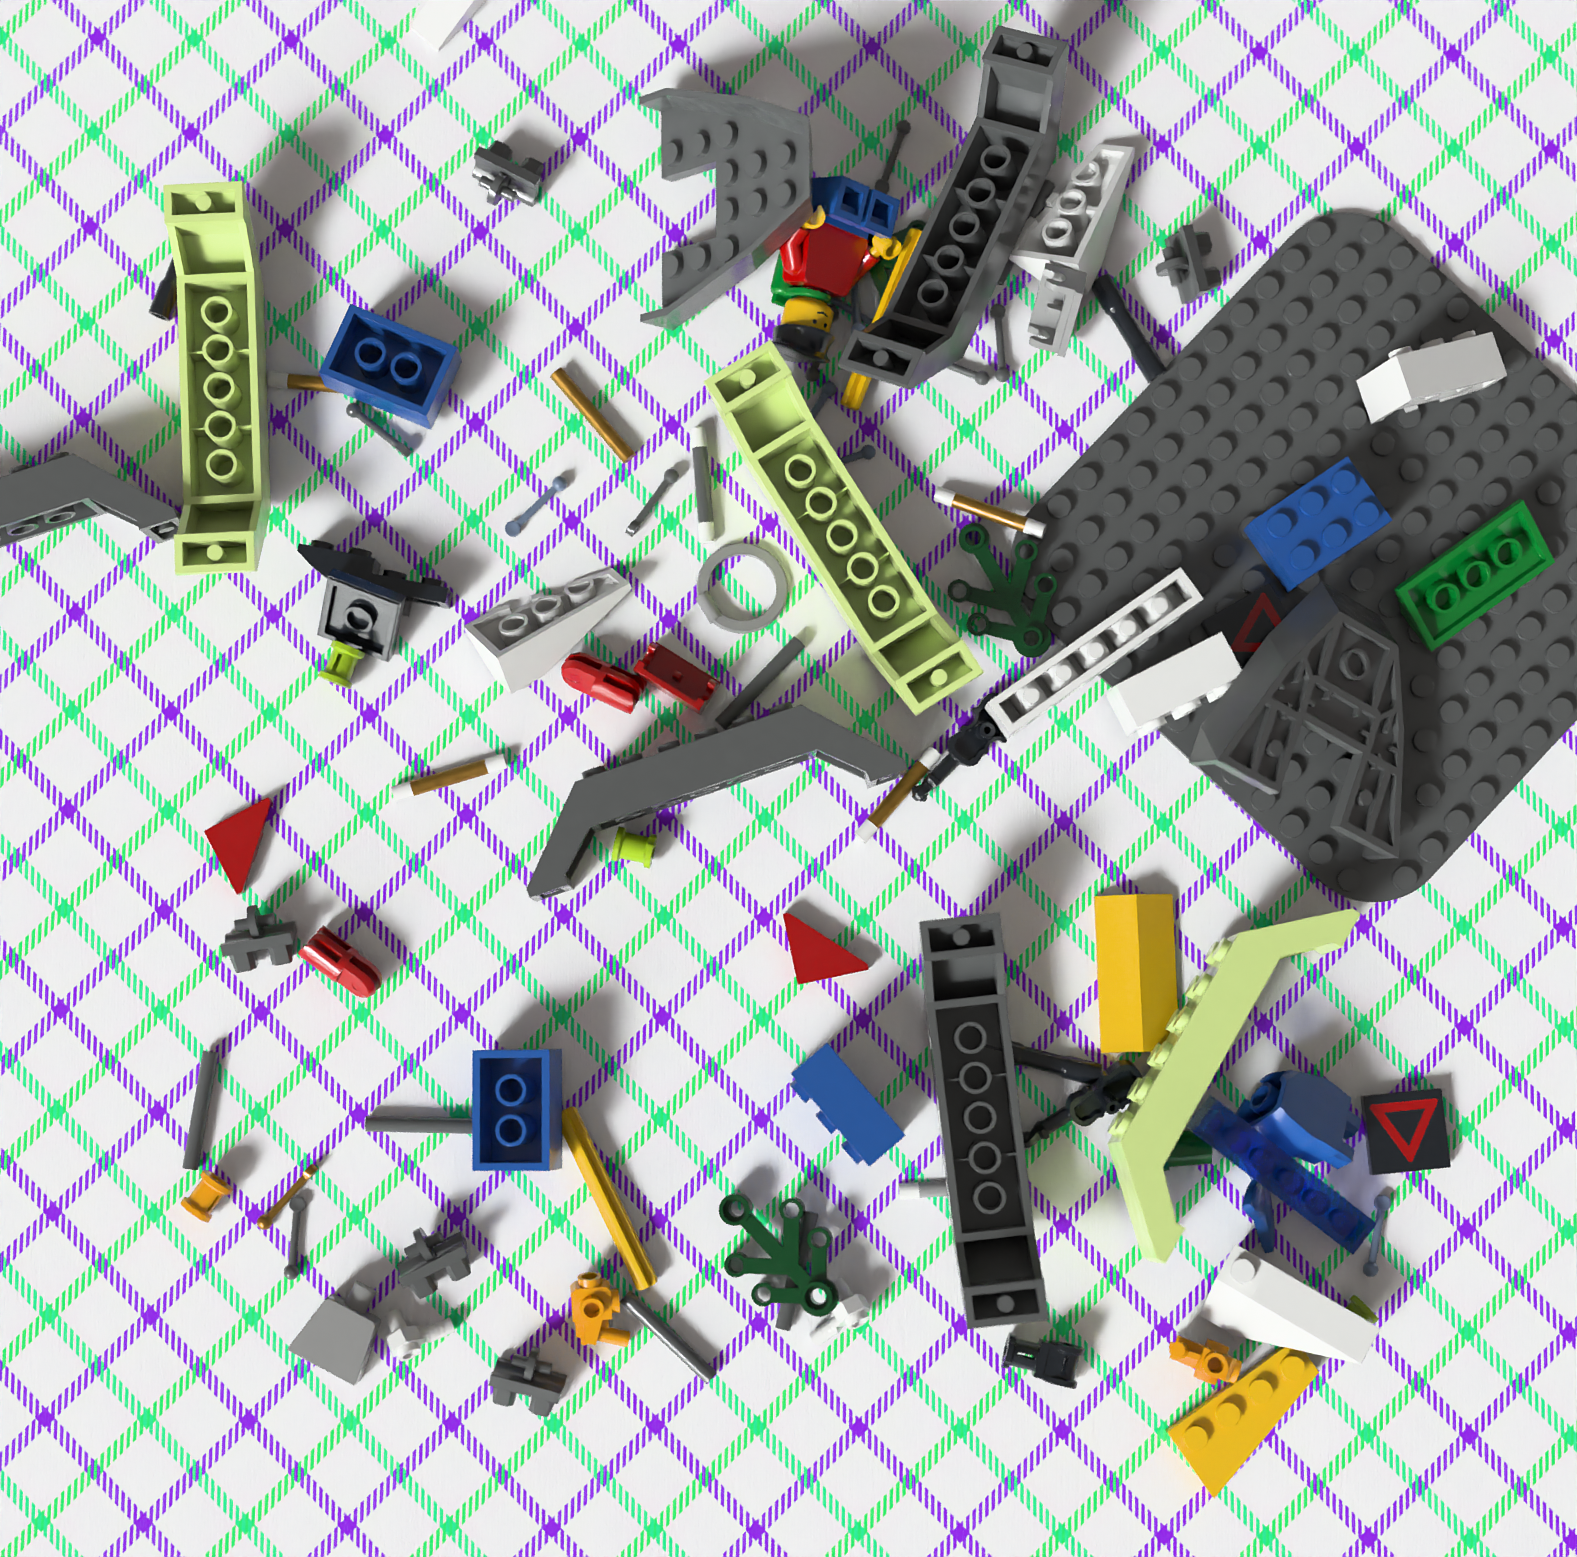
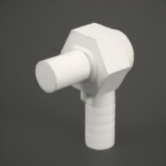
M844 1278L834 1281L839 1292V1304L831 1313L830 1320L809 1333L812 1342L818 1347L838 1334L845 1325H847L849 1330H853L862 1326L870 1319L867 1313L871 1308L866 1298L861 1294L853 1295Z
M399 1309L392 1310L385 1315L392 1334L386 1337L387 1344L392 1356H398L399 1361H407L419 1355L422 1344L426 1342L431 1343L455 1332L450 1317L425 1328L421 1325L417 1327L416 1325L406 1326Z

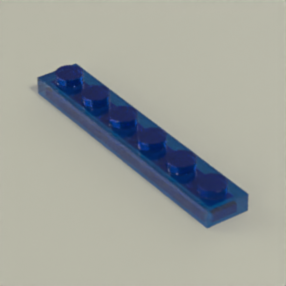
M1211 1094L1185 1126L1352 1255H1354L1377 1225L1375 1221Z

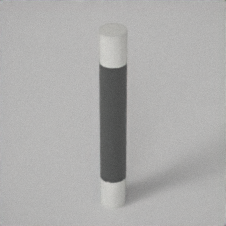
M697 427L690 429L699 538L701 544H710L715 542L706 428Z

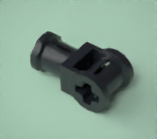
M1009 1332L1003 1350L1001 1368L1008 1369L1010 1366L1030 1370L1035 1378L1054 1385L1076 1389L1078 1382L1074 1380L1079 1357L1084 1355L1085 1348L1062 1341H1048L1040 1338L1038 1343L1018 1339L1015 1333ZM1019 1352V1353L1031 1355L1032 1357L1025 1356V1355H1021V1354H1017V1353Z

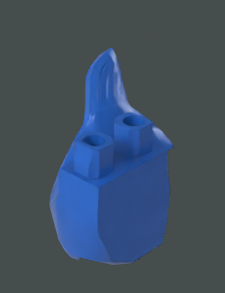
M1294 1070L1273 1072L1260 1080L1262 1085L1257 1088L1250 1101L1244 1099L1239 1106L1229 1130L1232 1145L1251 1180L1244 1195L1242 1208L1254 1221L1257 1235L1265 1253L1274 1252L1275 1223L1271 1192L1265 1173L1267 1162L1276 1158L1295 1157L1313 1165L1326 1161L1334 1168L1339 1169L1352 1162L1355 1151L1343 1139L1347 1140L1354 1136L1359 1130L1361 1118L1349 1110L1352 1098L1338 1086L1324 1077Z

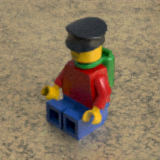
M843 175L813 178V216L779 247V255L770 287L773 294L771 302L784 307L780 325L773 328L772 342L785 361L830 363L827 353L835 341V337L829 333L833 311L827 305L830 304L832 297L844 298L854 285L880 260V255L886 260H891L900 254L902 245L892 234L901 200L876 189H869V186ZM869 233L874 235L872 239L873 247L868 246L869 240L867 239Z

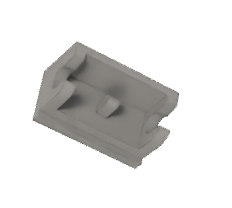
M1045 263L1027 332L1037 335L1030 336L1029 344L1031 346L1058 353L1057 356L1065 357L1084 292L1086 272Z

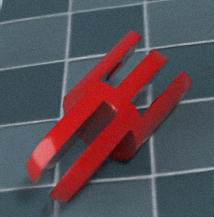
M582 652L570 654L561 667L562 678L569 686L627 714L633 712L647 687V680Z
M324 925L298 952L302 959L333 982H338L358 997L369 998L382 986V974L379 969L360 955L357 949Z

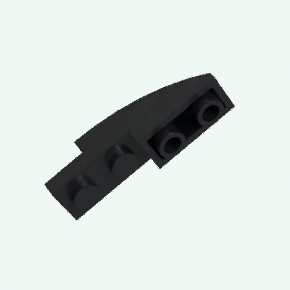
M311 540L310 545L300 543L298 545L297 551L326 579L331 570L335 568L405 595L403 616L409 617L412 602L446 609L451 607L453 594L449 588L444 587V581L429 577H422L421 583L406 580V574L393 570H384L383 575H379L381 564L371 557L372 552L368 550L349 547L348 553L336 551L333 544L319 540Z

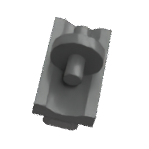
M495 140L487 149L479 146L474 153L476 162L472 177L479 180L478 185L489 191L487 202L496 206L502 198L512 203L517 199L533 207L538 200L540 181L543 176V163L532 157L525 158L521 166L510 162L512 150L508 145L498 140Z
M1184 225L1179 228V232L1165 239L1167 248L1162 249L1165 261L1158 264L1155 269L1157 276H1169L1171 286H1177L1181 303L1189 304L1205 293L1219 287L1222 284L1219 269L1215 266L1207 268L1203 266L1201 257L1208 255L1212 248L1209 233L1194 232L1193 225Z
M252 905L247 907V918L234 920L237 932L225 934V943L220 945L222 956L230 957L236 973L251 971L257 968L258 960L255 951L262 949L269 950L272 965L288 964L294 958V939L297 934L295 921L276 924L274 913L261 915L258 906Z
M420 1227L413 1231L416 1243L404 1248L407 1258L397 1263L400 1272L398 1280L403 1289L410 1286L419 1299L433 1294L438 1289V1282L433 1273L443 1268L446 1269L452 1281H458L471 1274L467 1241L462 1231L444 1239L440 1230L427 1236Z
M533 1346L529 1357L515 1353L512 1360L498 1357L488 1386L493 1387L494 1404L506 1407L513 1406L518 1393L532 1397L529 1411L532 1414L548 1417L554 1404L559 1403L567 1375L551 1371L552 1363L538 1360L540 1348Z

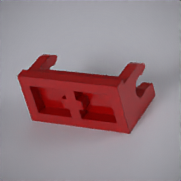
M651 642L649 644L646 655L642 660H638L633 668L635 675L647 680L649 684L700 716L721 684L720 681L658 642Z

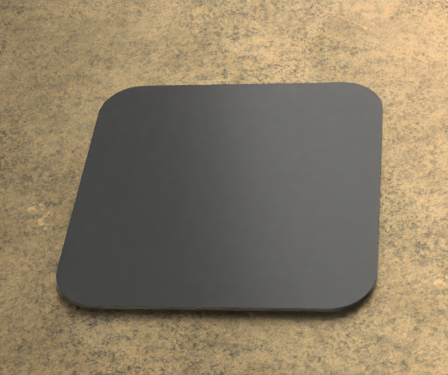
M1343 212L1321 216L1296 230L1166 366L1168 372L1158 375L1048 490L1025 516L1047 524L1043 538L1041 539L1017 530L1012 544L1010 564L1011 574L1013 575L1017 560L1014 550L1018 542L1031 540L1037 545L1039 555L1032 562L1022 602L1031 612L1037 596V592L1034 589L1036 577L1042 573L1053 575L1057 579L1058 589L1051 597L1044 624L1066 646L1076 641L1181 567L1204 599L1191 611L1099 674L1098 676L1111 688L1208 639L1209 637L1201 625L1202 621L1269 583L1288 614L1321 581L1377 613L1399 648L1404 721L1399 858L1366 859L1362 857L1365 849L1364 845L1330 827L1353 754L1304 726H1301L1280 793L1268 794L1215 764L1196 766L1328 889L1355 901L1376 903L1404 897L1423 886L1577 720V394L1391 226L1364 214ZM1472 330L1475 331L1476 336L1489 332L1493 333L1507 373L1506 377L1487 388L1443 402L1435 400L1419 404L1417 410L1405 413L1404 408L1396 410L1384 417L1382 421L1371 424L1357 380L1388 361V354L1406 346H1411L1412 351L1419 350L1421 345L1439 338H1443L1444 343L1452 342L1453 337ZM1348 456L1390 515L1392 521L1370 538L1287 593L1243 530L1252 520ZM1519 498L1523 499L1555 563L1439 647L1429 651L1402 616L1394 588ZM1024 545L1020 549V556L1023 559H1029L1034 553L1031 545ZM1044 578L1039 583V589L1042 592H1049L1053 588V581L1049 578ZM1207 697L1200 700L1202 704L1200 707L1177 720H1174L1172 714L1165 717L1167 723L1162 725L1157 731L1189 760L1201 725L1221 698L1209 703Z

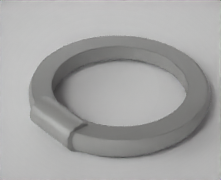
M748 543L730 544L715 551L702 565L697 578V597L695 599L710 624L714 623L719 628L733 633H752L767 627L780 615L788 595L787 577L780 562L764 548ZM750 556L763 562L772 572L776 583V595L770 608L761 616L747 621L730 619L721 613L709 593L708 584L712 572L721 562L728 558Z

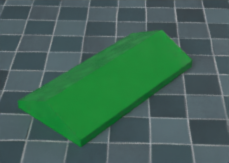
M1519 498L1394 589L1402 616L1429 651H1433L1555 563V560L1524 500Z

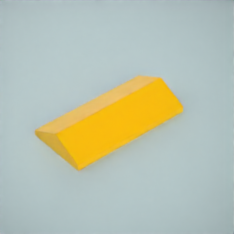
M1173 894L1094 896L1100 1053L1152 1052L1157 1043L1162 1045L1170 1034V1031L1166 1030L1167 1023L1178 1009Z

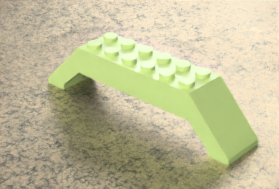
M242 181L163 185L164 223L168 230L177 276L184 505L178 531L174 535L175 574L180 576L257 572L271 512L264 291L245 186Z
M769 340L704 380V385L750 473L870 661L915 716L982 675L984 672L963 639L959 638L937 612L814 420L792 376L791 370L773 342Z
M1352 908L1240 932L1229 938L1224 937L1220 943L1215 941L1204 959V962L1209 964L1201 976L1196 975L1185 992V996L1189 997L1187 1004L1182 1010L1177 1009L1171 1016L1166 1026V1030L1170 1031V1034L1162 1045L1157 1043L1146 1061L1151 1066L1143 1079L1138 1077L1133 1083L1127 1095V1098L1132 1101L1124 1113L1119 1111L1107 1130L1108 1133L1112 1134L1107 1144L1142 1257L1150 1262L1166 1264L1185 1230V1227L1176 1222L1163 1166L1278 961L1312 950L1324 955L1342 948L1361 914Z

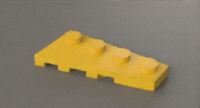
M1280 1346L1240 1375L1234 1384L1229 1383L1165 1430L1213 1498L1219 1494L1317 1376L1319 1371L1305 1351Z

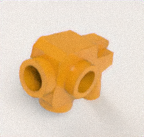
M586 1272L578 1275V1281H574L570 1285L572 1318L575 1323L576 1337L580 1338L581 1345H596L597 1341L627 1347L630 1331L609 1327L608 1319H612V1313L620 1312L618 1288L610 1289V1282L602 1278V1275L598 1272Z
M1178 1335L1176 1342H1170L1169 1344L1171 1359L1194 1368V1377L1216 1385L1218 1379L1234 1384L1242 1367L1241 1360L1227 1354L1230 1347L1208 1338L1204 1345Z

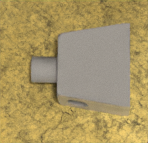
M355 1281L346 1299L336 1294L329 1295L295 1337L287 1350L355 1386L364 1375L381 1324L379 1317L367 1311L376 1291L364 1283Z

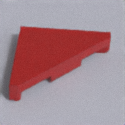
M269 797L204 831L236 895L245 893L247 879L264 834L265 823L270 808L273 806V802Z
M790 913L783 914L798 985L869 970L866 962Z

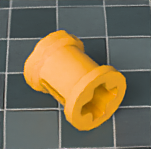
M205 1169L200 1174L201 1181L190 1196L184 1197L180 1204L196 1218L208 1223L212 1218L211 1213L223 1196L230 1195L233 1189L219 1176Z

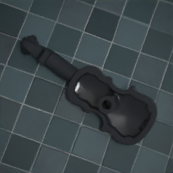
M1000 693L985 695L977 707L971 708L973 714L971 723L968 726H961L959 731L949 737L947 741L949 754L927 774L921 785L912 787V798L915 801L925 802L928 793L938 787L959 765L970 767L978 764L982 756L989 752L988 747L993 741L1007 742L1006 737L985 709L986 704Z
M1118 1060L1111 1064L1105 1071L1099 1073L1100 1077L1096 1082L1088 1086L1085 1085L1081 1090L1071 1093L1067 1097L1064 1107L1042 1121L1036 1122L1030 1132H1023L1024 1148H1030L1040 1139L1046 1140L1050 1137L1049 1134L1070 1121H1074L1080 1126H1089L1097 1118H1102L1105 1112L1112 1115L1116 1114L1120 1109L1123 1110L1132 1101L1127 1098V1095L1133 1083L1138 1077L1143 1079L1140 1071L1129 1060Z

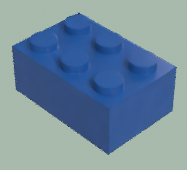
M350 304L319 374L325 387L432 430L462 360L458 347Z
M1347 456L1252 520L1243 531L1286 592L1289 593L1383 529L1392 521V518Z
M827 1042L790 1073L795 1079L790 1083L791 1088L804 1103L810 1099L815 1102L821 1109L815 1114L830 1134L838 1130L843 1135L846 1141L841 1146L857 1165L864 1160L870 1167L906 1136Z
M562 1049L472 1050V1171H552L561 1169Z

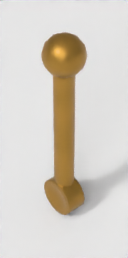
M313 1163L267 1214L258 1217L257 1225L260 1229H269L272 1226V1219L318 1171V1168Z

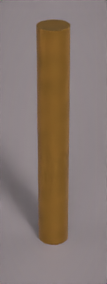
M560 367L551 374L550 378L620 460L624 464L629 462L636 453L563 368Z

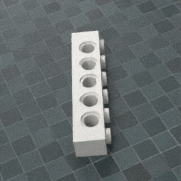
M1181 567L991 699L985 706L986 711L1006 739L1010 738L1191 611L1204 598Z

